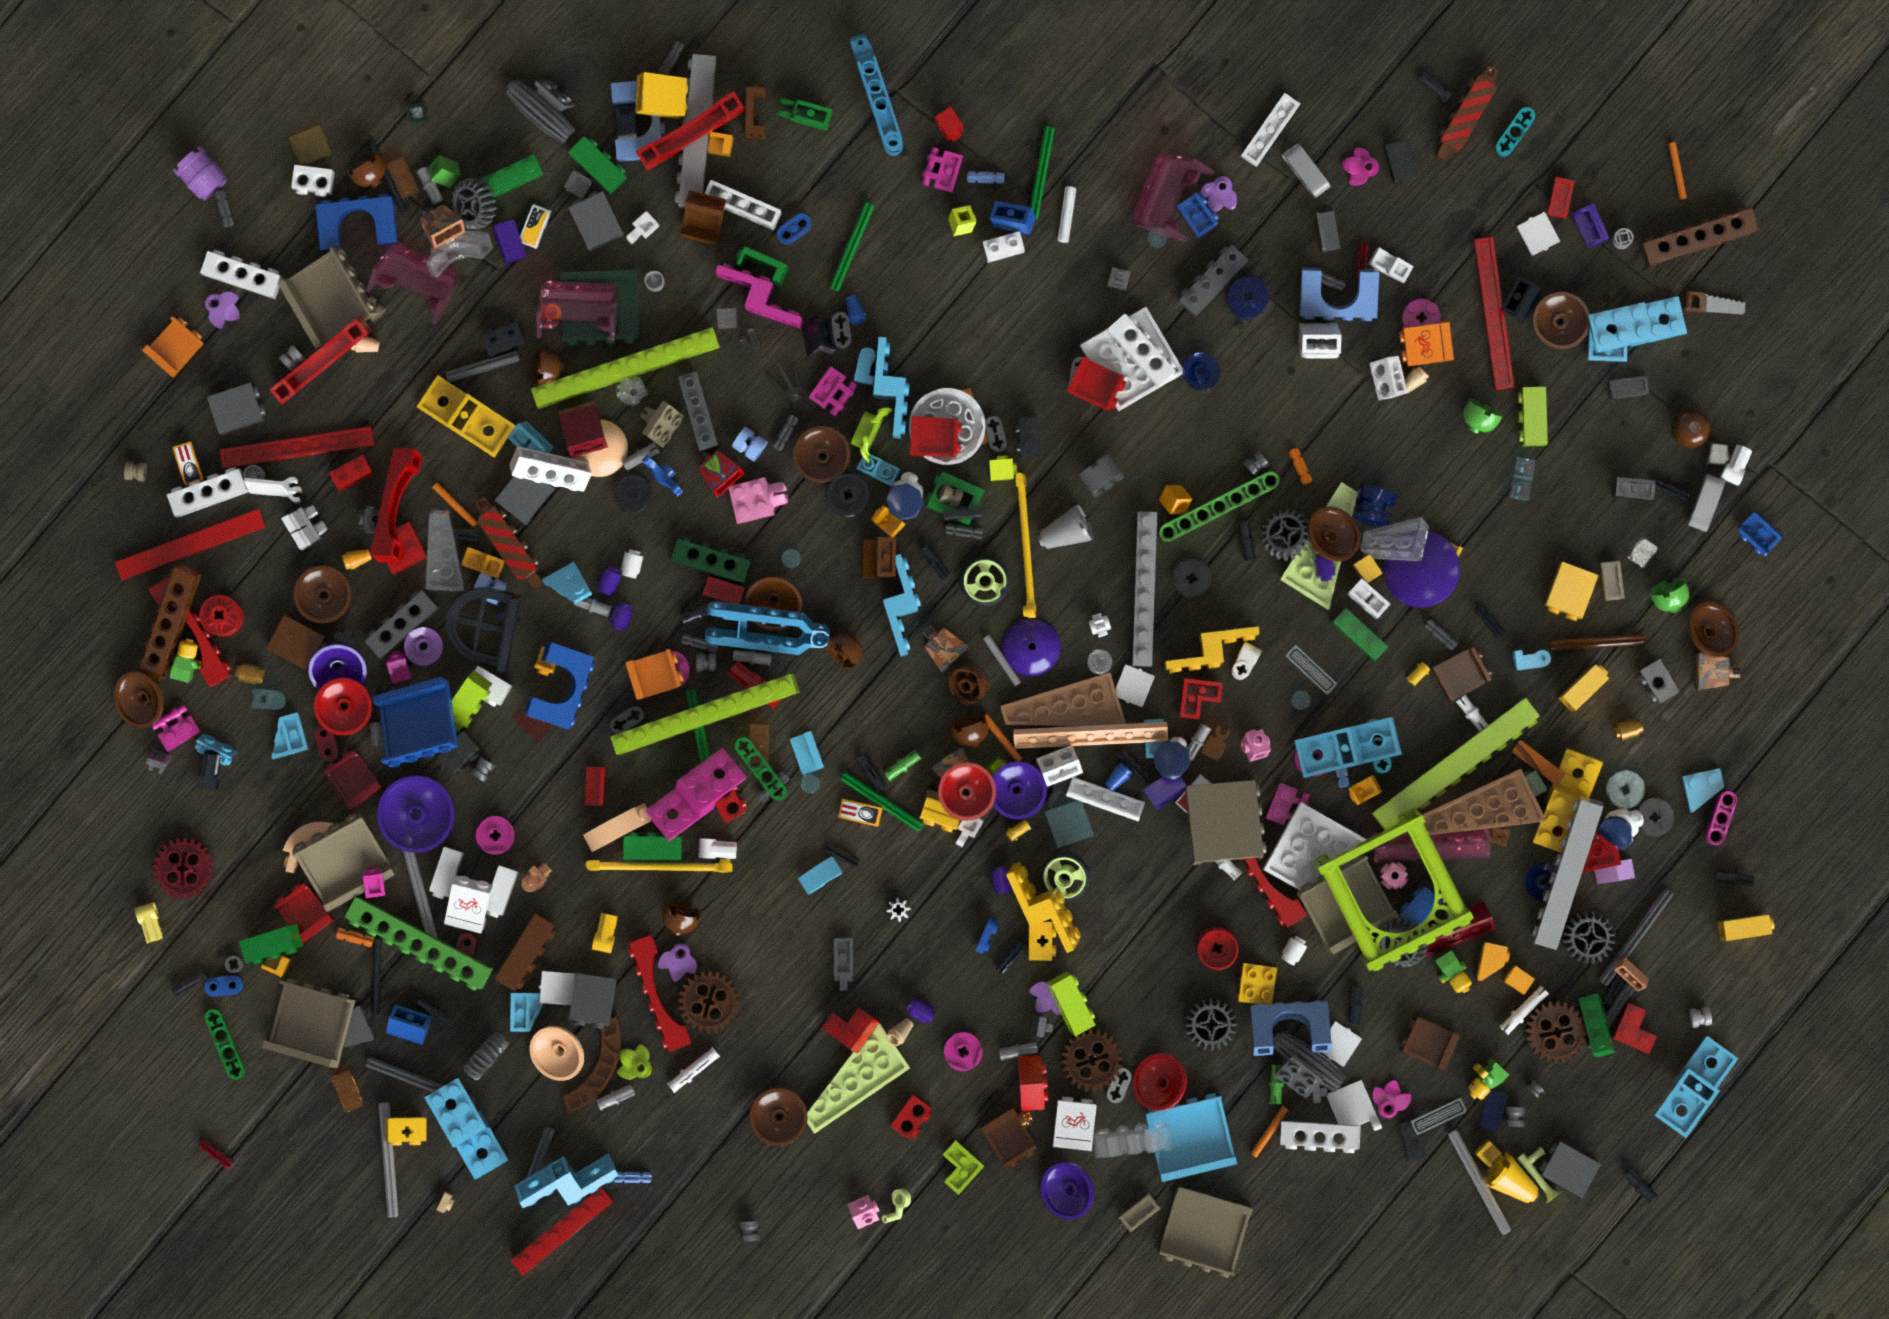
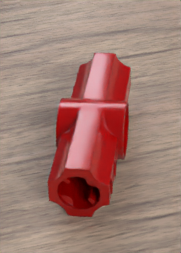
M738 661L728 673L729 676L743 685L744 689L767 682ZM781 699L768 703V705L775 708Z

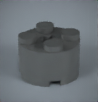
M1110 454L1096 461L1097 463L1089 466L1079 474L1094 498L1103 492V488L1107 491L1115 485L1114 481L1118 482L1125 477Z

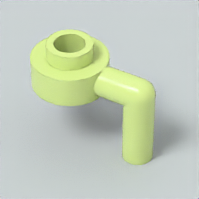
M900 1188L893 1191L892 1202L896 1207L895 1212L883 1215V1223L901 1219L903 1208L909 1206L911 1202V1196L907 1189Z

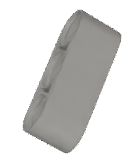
M1298 143L1282 154L1286 163L1314 198L1331 187L1327 179Z
M1706 474L1690 515L1688 526L1704 532L1708 530L1724 488L1725 480Z

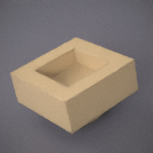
M448 1191L445 1192L437 1211L445 1213L446 1210L450 1211L455 1201L452 1199L454 1194Z

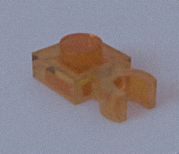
M1220 725L1215 730L1216 737L1209 736L1201 752L1218 762L1227 746L1223 740L1230 735V730L1225 735H1221L1219 733Z

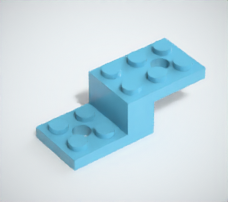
M1678 296L1647 304L1642 302L1588 315L1596 353L1629 345L1633 347L1687 334ZM1661 314L1668 316V324L1663 325L1659 322L1658 318ZM1607 325H1614L1616 327L1614 335H1609L1606 332Z
M879 337L873 395L874 398L896 400L893 438L901 439V434H905L906 421H903V415H907L908 402H904L905 396H909L910 385L906 383V378L884 376L888 375V362H885V357L890 354V343H887L886 337Z
M901 554L896 555V568L904 593L884 599L883 603L900 656L902 657L908 655L907 650H910L907 637H902L901 632L904 631L901 619L897 620V618L917 612L921 604L918 595H913L912 588H915L912 576H907L906 570H909L906 557L902 558Z
M1393 717L1295 740L1304 778L1402 754ZM1376 735H1380L1383 738V743L1380 746L1375 745L1373 741ZM1316 749H1320L1323 752L1321 760L1314 758L1313 754Z
M1705 1036L1673 1081L1675 1086L1657 1109L1654 1116L1687 1138L1720 1092L1717 1088L1739 1058L1710 1037ZM1710 1057L1716 1060V1065L1713 1068H1708L1706 1065V1061ZM1680 1105L1686 1108L1684 1116H1678L1676 1113V1108Z
M459 1078L424 1097L452 1147L457 1148L475 1180L509 1160L481 1110L478 1111ZM448 1099L456 1101L457 1105L454 1110L446 1107ZM479 1148L487 1150L488 1155L485 1159L478 1157L477 1151Z
M609 1153L577 1173L574 1172L563 1156L514 1187L519 1203L523 1208L535 1204L543 1196L550 1195L556 1188L569 1206L572 1203L579 1202L588 1193L595 1192L603 1184L612 1182L618 1176V1173Z

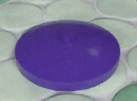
M1413 531L1397 539L1388 550L1383 568L1384 579L1390 592L1401 602L1413 607L1434 606L1445 600L1455 589L1460 575L1459 557L1453 545L1443 536L1431 531Z
M408 776L397 780L385 790L379 801L377 819L382 834L393 846L406 852L420 853L436 848L448 837L454 825L455 808L450 794L440 783L424 776Z

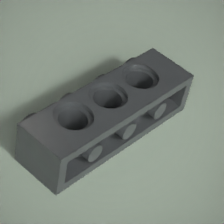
M697 371L678 376L699 451L702 452L719 447Z
M424 591L413 593L409 597L411 601L406 605L404 603L395 610L396 614L390 618L388 616L380 623L382 626L377 631L373 629L367 634L366 637L368 639L365 643L380 659L387 656L406 639L411 631L417 629L439 609ZM416 605L419 606L420 613L417 616H412L410 613L411 608ZM400 618H403L406 622L402 629H398L396 626V621ZM385 631L391 633V639L387 642L382 640V634Z

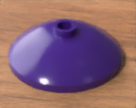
M1024 619L1014 624L1006 633L1003 642L1004 657L1012 669L1022 675H1041L1049 671L1057 662L1060 654V640L1056 631L1048 623L1039 619ZM1030 643L1035 644L1036 648L1034 650L1028 648Z
M333 643L321 647L313 654L309 662L308 671L312 684L320 690L323 685L336 678H350L363 684L366 678L367 667L365 659L358 650L346 644ZM339 662L341 665L337 666L335 663Z
M1010 762L1000 767L992 776L996 786V798L993 806L1003 816L1011 819H1025L1034 815L1042 807L1046 798V783L1042 774L1034 766L1025 762ZM1015 786L1019 787L1018 793L1013 792Z
M1061 1162L1051 1166L1045 1172L1041 1181V1195L1046 1207L1054 1215L1062 1219L1073 1220L1085 1215L1091 1208L1094 1200V1187L1089 1175L1080 1166L1070 1162Z

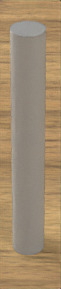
M986 636L983 640L1012 683L1017 686L1021 683L1020 679L991 636Z

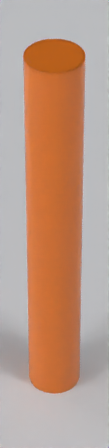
M1672 142L1668 146L1679 200L1686 199L1687 195L1676 142Z
M438 482L432 487L473 528L478 524V521Z
M986 714L989 729L1015 762L1021 761L1023 758L991 717Z
M1281 1107L1251 1151V1155L1257 1158L1289 1111L1287 1108Z

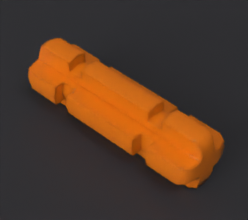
M1299 449L1290 450L1289 455L1294 460L1293 464L1298 475L1301 476L1302 484L1306 485L1312 482L1310 474L1307 473L1308 469L1305 462L1300 457Z
M338 928L336 932L337 939H346L348 942L360 945L363 943L367 947L373 945V936H363V933L351 930L346 931L344 928Z

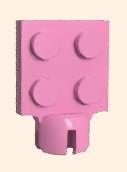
M764 477L730 486L729 492L737 524L775 515L774 508L788 502V494L777 495V493L787 491L784 483L768 484L767 479Z

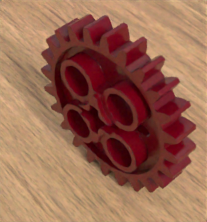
M185 837L183 842L180 838H177L176 844L170 840V847L165 844L162 845L165 851H157L160 858H154V860L158 862V865L152 866L157 869V872H154L153 875L159 877L155 883H162L159 889L167 888L166 895L173 892L172 898H176L179 894L180 900L184 899L185 894L188 899H191L192 893L196 897L199 896L198 890L206 892L203 886H211L208 879H214V877L210 875V872L216 871L211 868V865L215 864V862L209 860L213 854H206L209 848L201 849L202 842L195 845L196 839H192L189 843L188 837ZM186 851L185 866L188 867V871L184 872L185 884L182 886L183 871L180 870V866H184L183 854ZM173 853H177L180 857L179 862L176 864L171 861ZM193 854L199 857L196 865L190 862V857ZM172 872L178 875V880L175 883H172L169 879ZM192 873L197 876L195 884H191L188 879Z

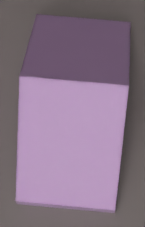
M1632 859L1621 860L1622 865L1594 870L1596 883L1602 884L1635 878Z

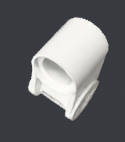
M1244 642L1232 667L1233 677L1238 680L1245 679L1256 664L1262 650ZM1241 666H1243V671H1245L1246 673H1242L1241 675H1239V671L1236 668H1240Z

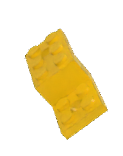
M437 375L417 405V408L494 458L516 427L439 375ZM443 396L449 400L448 405L445 407H441L438 404L439 398ZM486 426L494 428L492 436L484 435V428Z
M1259 626L1201 633L1199 639L1202 657L1165 661L1164 668L1169 670V673L1181 672L1182 668H1188L1189 671L1200 670L1201 666L1206 665L1208 669L1219 668L1220 664L1224 662L1221 640L1224 641V644L1234 643L1237 638H1243V641L1256 639L1255 636L1259 635Z
M1566 748L1558 768L1565 773V776L1558 786L1552 783L1546 799L1547 806L1543 813L1546 822H1540L1533 843L1560 853L1562 852L1563 848L1560 847L1563 836L1567 837L1569 831L1566 827L1569 818L1572 819L1574 815L1572 811L1575 800H1579L1580 796L1590 797L1603 761ZM1576 768H1580L1584 772L1579 778L1574 777L1572 774ZM1561 826L1563 833L1555 835L1552 832L1553 828Z
M1020 862L1013 864L1006 876L1029 926L1031 927L1051 919L1066 953L1073 951L1081 936L1078 928L1074 927L1072 923L1071 912L1065 908V900L1062 893H1059L1057 888L1036 896V889L1027 878L1028 872L1025 866H1022Z

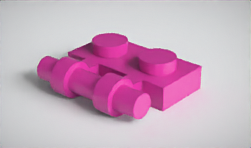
M932 147L931 153L928 154L926 159L928 163L926 169L923 170L921 184L929 186L930 179L936 180L934 188L953 193L963 156L944 151L942 158L938 156L939 149ZM935 163L941 164L938 174L933 173Z
M830 366L809 398L824 409L830 403L833 407L829 413L836 416L839 411L843 410V405L847 399L853 396V391L857 384L851 381L848 386H845L843 382L846 376ZM840 389L843 393L838 400H835L833 396Z
M185 704L172 708L171 712L164 716L161 715L159 720L151 725L154 730L162 727L164 730L158 734V737L167 752L201 732L192 715L184 719L182 714L188 711ZM177 718L178 723L169 727L167 723Z
M1280 783L1266 819L1284 825L1286 819L1290 820L1292 814L1289 813L1292 804L1302 802L1308 806L1310 794L1303 792L1301 799L1295 797L1298 792L1297 789Z

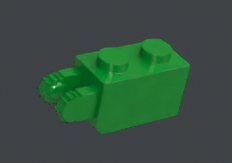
M780 98L779 103L791 106L793 109L791 113L781 109L777 110V115L789 118L796 123L825 131L828 130L832 109L801 100L791 101Z

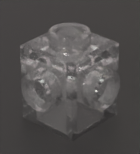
M637 376L631 379L627 377L620 381V385L616 386L618 390L616 395L619 401L627 405H637L642 401L641 398L649 395L641 378Z

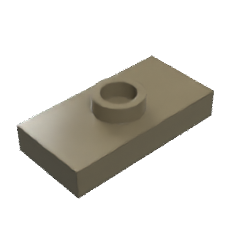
M1620 561L1600 563L1605 601L1625 599Z
M1148 1193L1122 1213L1119 1219L1132 1232L1161 1208Z

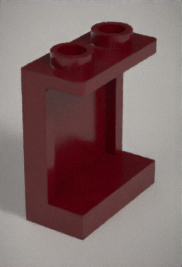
M595 401L566 408L558 412L571 458L608 448Z
M348 750L341 755L342 759L337 763L333 761L325 767L326 771L323 773L342 796L347 807L350 810H354L381 790L383 786L356 750L352 752Z

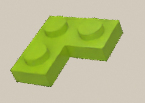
M955 1140L943 1155L957 1168L944 1182L959 1195L984 1165Z

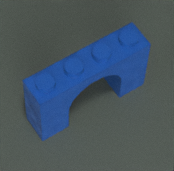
M379 194L377 198L371 199L370 196L358 197V200L351 201V198L339 199V202L332 203L331 200H324L316 205L320 250L323 253L330 252V248L333 247L342 249L340 224L343 218L353 211H365L372 215L375 221L377 244L379 246L399 244L394 199L389 194Z
M547 641L541 660L563 667L570 675L571 689L563 700L556 703H548L529 696L523 715L570 730V727H573L576 721L575 712L582 703V692L588 686V674L594 668V657Z

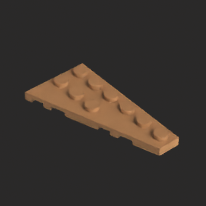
M1110 672L1000 706L1006 725L1095 726L1126 724Z
M1521 769L1422 815L1426 821L1424 825L1429 835L1546 822L1544 814Z

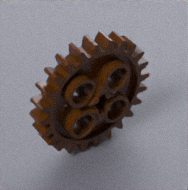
M710 970L708 976H706L705 972L702 971L700 978L697 974H694V981L690 978L687 979L690 984L689 986L682 985L686 991L679 992V994L684 996L683 999L678 1000V1002L683 1003L679 1010L685 1011L681 1017L687 1016L686 1024L692 1021V1028L698 1025L699 1032L703 1028H706L707 1033L710 1032V1028L717 1032L718 1026L724 1030V1023L731 1025L729 1018L736 1019L733 1012H739L735 1005L741 1004V1002L736 1001L735 998L739 997L740 994H734L733 992L737 989V986L731 988L730 985L733 980L726 982L727 975L719 978L720 972L713 976L712 970ZM705 984L708 987L706 995L699 994V985ZM715 985L716 988L712 997L714 1005L711 1004L709 1006L707 1017L703 1018L707 1005L704 999L709 998L711 988ZM724 990L727 997L724 1001L717 999V991ZM694 1003L702 1005L701 1013L693 1012L692 1005ZM717 1008L720 1010L721 1016L719 1019L711 1017L710 1012L712 1009Z
M1548 1001V1007L1540 1004L1542 1010L1539 1011L1535 1008L1536 1015H1529L1532 1022H1526L1530 1029H1525V1032L1530 1033V1036H1527L1525 1039L1532 1041L1528 1047H1535L1532 1053L1540 1052V1059L1546 1056V1062H1549L1551 1058H1553L1554 1063H1557L1558 1058H1560L1562 1063H1565V1057L1572 1060V1053L1577 1056L1579 1055L1576 1050L1577 1048L1584 1049L1580 1043L1587 1042V1040L1582 1038L1583 1035L1588 1034L1583 1031L1586 1025L1581 1024L1584 1017L1578 1018L1580 1011L1573 1012V1005L1567 1008V1002H1564L1562 1006H1560L1559 1001L1555 1002V1006L1552 1005L1551 1001ZM1562 1015H1566L1568 1018V1023L1565 1026H1561L1559 1023V1018ZM1544 1019L1549 1021V1028L1546 1030H1542L1540 1027V1023ZM1554 1027L1560 1030L1573 1027L1571 1031L1558 1033V1037L1553 1034L1540 1037L1541 1033L1555 1031ZM1566 1034H1570L1573 1039L1569 1045L1563 1042ZM1551 1038L1554 1042L1553 1047L1547 1049L1544 1045L1545 1040Z
M1090 1029L1089 1035L1084 1031L1082 1032V1037L1079 1035L1075 1036V1041L1069 1039L1071 1046H1064L1068 1053H1062L1067 1058L1061 1061V1063L1067 1064V1067L1062 1070L1069 1071L1066 1078L1073 1077L1071 1084L1078 1082V1089L1085 1085V1091L1092 1087L1093 1092H1096V1088L1099 1086L1100 1090L1103 1091L1104 1084L1111 1087L1109 1081L1116 1082L1114 1075L1121 1076L1117 1070L1124 1067L1119 1064V1061H1123L1124 1058L1118 1055L1123 1051L1116 1050L1119 1043H1112L1114 1037L1107 1039L1108 1033L1105 1032L1101 1036L1100 1030H1097L1095 1035L1093 1030ZM1097 1043H1102L1104 1046V1050L1100 1054H1096L1094 1051V1046ZM1079 1049H1083L1086 1053L1082 1060L1076 1058V1052ZM1109 1054L1108 1058L1095 1061L1094 1066L1091 1063L1081 1067L1076 1066L1078 1063L1089 1061L1090 1056L1098 1058ZM1104 1061L1110 1064L1107 1072L1100 1070V1064ZM1086 1067L1090 1068L1092 1072L1089 1078H1084L1081 1073Z

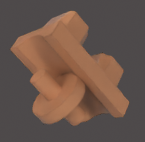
M542 863L538 868L533 866L521 882L522 888L527 892L539 890L547 881L546 878L552 870L545 863Z

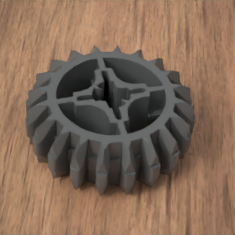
M467 178L454 186L455 190L451 192L454 196L450 199L453 202L451 207L454 208V213L462 218L464 226L467 229L475 230L488 226L493 221L492 218L496 216L494 210L497 209L494 206V202L497 200L493 199L494 193L490 192L491 186H486V181H481L478 178Z
M1287 509L1285 514L1282 510H1279V516L1272 513L1274 519L1267 518L1266 521L1269 525L1262 526L1267 530L1261 532V535L1265 537L1261 540L1263 544H1266L1265 550H1270L1269 554L1271 556L1276 554L1277 559L1283 556L1285 561L1288 560L1289 556L1292 560H1295V554L1301 557L1302 553L1300 551L1302 549L1307 551L1308 549L1305 545H1311L1307 532L1309 520L1304 519L1305 516L1302 513L1298 515L1296 510L1292 514L1290 509ZM1287 521L1296 522L1300 527H1289ZM1280 525L1279 531L1274 533L1276 527ZM1286 529L1289 532L1288 540L1284 537L1286 536ZM1300 537L1299 541L1294 545V540ZM1274 542H1285L1287 548H1279L1274 545Z
M1583 912V919L1577 914L1576 918L1578 921L1570 919L1573 926H1565L1566 929L1570 930L1569 933L1563 932L1564 936H1568V939H1564L1563 943L1570 944L1565 950L1572 949L1573 951L1569 955L1573 957L1577 954L1576 961H1580L1583 957V963L1587 964L1588 958H1590L1591 964H1594L1596 957L1601 962V954L1604 957H1608V953L1605 950H1613L1612 947L1608 946L1609 943L1615 944L1614 940H1609V936H1615V933L1608 932L1613 926L1609 925L1606 927L1605 925L1609 920L1604 919L1601 922V914L1596 919L1595 912H1591L1590 918H1588L1587 912ZM1588 922V926L1583 933H1575L1581 924ZM1594 923L1602 929L1604 937H1599L1595 934ZM1590 932L1591 936H1593V938H1597L1598 940H1590L1589 943H1587V940L1580 936L1589 935ZM1574 938L1583 942L1584 953L1576 947ZM1594 943H1603L1598 951L1589 954Z
M1394 917L1390 921L1387 920L1380 930L1392 933L1405 932L1415 928L1416 922L1411 923L1410 918L1404 920L1403 917L1398 919ZM1413 931L1414 936L1418 934V931ZM1388 936L1383 937L1380 941V948L1385 950L1390 945V938ZM1400 937L1396 938V939L1394 940V942H1395L1394 946L1396 945V943H1397L1398 941H1400V943H1401L1402 938H1400ZM1424 943L1418 946L1419 949L1411 954H1408V952L1402 954L1401 959L1395 961V966L1401 964L1403 968L1418 964L1425 957L1428 946Z
M1209 999V1005H1206L1205 1000H1201L1202 1007L1196 1003L1194 1005L1198 1010L1196 1012L1193 1009L1189 1010L1190 1013L1194 1014L1193 1017L1186 1016V1019L1191 1020V1023H1185L1186 1027H1191V1030L1186 1031V1033L1194 1034L1190 1041L1198 1039L1195 1044L1197 1047L1202 1042L1203 1050L1207 1048V1045H1210V1051H1213V1045L1215 1044L1217 1049L1220 1050L1221 1042L1225 1046L1228 1045L1225 1041L1226 1038L1231 1041L1233 1040L1229 1033L1236 1034V1030L1231 1029V1026H1237L1236 1022L1231 1023V1020L1235 1019L1236 1015L1229 1016V1013L1233 1011L1232 1008H1229L1227 1011L1224 1010L1227 1004L1223 1003L1220 1007V1000L1218 999L1215 1005H1213L1212 999ZM1208 1009L1207 1019L1202 1022H1196L1198 1015ZM1214 1009L1221 1011L1226 1021H1217L1214 1016ZM1210 1019H1213V1022L1221 1024L1213 1027L1212 1035L1211 1030H1208L1209 1027L1201 1025L1209 1023ZM1227 1027L1223 1036L1214 1040L1215 1031L1218 1028ZM1196 1028H1205L1208 1032L1209 1041L1202 1039L1198 1035Z
M497 1032L493 1033L474 1053L464 1066V1071L470 1078L474 1080L480 1079L502 1055L509 1043L505 1040V1037Z

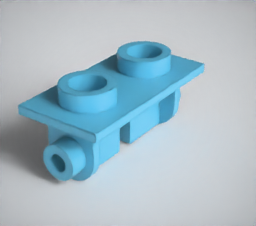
M202 734L196 741L195 749H197V752L203 754L205 750H213L221 754L220 763L224 766H229L232 762V757L237 753L230 745L222 744L210 735Z

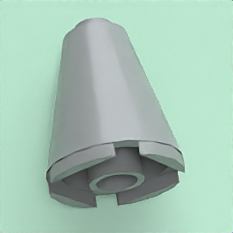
M1080 505L1072 507L1040 531L1038 539L1042 547L1045 546L1047 549L1088 542L1094 538L1089 522L1087 523L1086 515Z

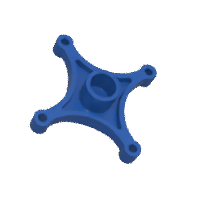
M648 455L642 459L644 464L651 469L658 483L670 488L677 497L683 493L681 488L671 479L676 473L666 463L659 467Z

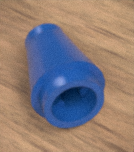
M856 295L847 297L845 301L849 321L852 322V325L865 322L867 320V313Z
M1121 762L1115 766L1105 785L1114 791L1131 778L1132 771Z

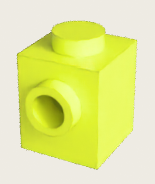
M971 206L952 209L948 221L953 235L971 233L976 225V217L972 212Z
M997 456V460H989L991 481L1014 479V475L1017 474V463H1013V459H1008V456Z

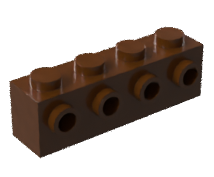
M535 913L495 980L513 991L521 990L527 981L524 979L527 972L531 973L537 964L534 962L537 956L541 957L547 947L544 946L548 939L552 940L557 932L554 929L556 925Z

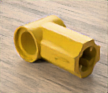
M601 913L592 950L606 953L612 952L618 916Z

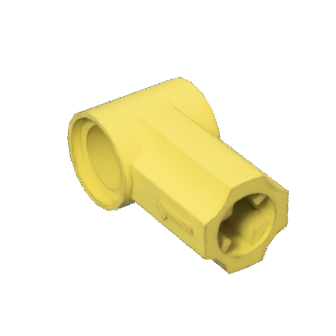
M152 902L136 907L135 914L139 924L142 926L146 942L150 943L163 939L158 922L159 914L155 903Z

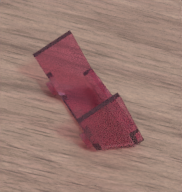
M1159 155L1153 162L1133 212L1132 223L1168 239L1187 241L1188 237L1178 232V223L1172 217L1184 187L1197 183L1200 173L1214 174V170L1194 158Z
M395 243L374 267L366 292L370 293L376 284L385 289L392 288L395 284H398L429 299L427 306L431 312L435 313L431 324L435 325L446 311L458 287L461 274L400 243Z
M555 281L543 283L537 306V338H541L543 328L553 329L559 324L560 320L597 322V327L604 332L610 331V341L614 342L617 324L618 288L612 284Z

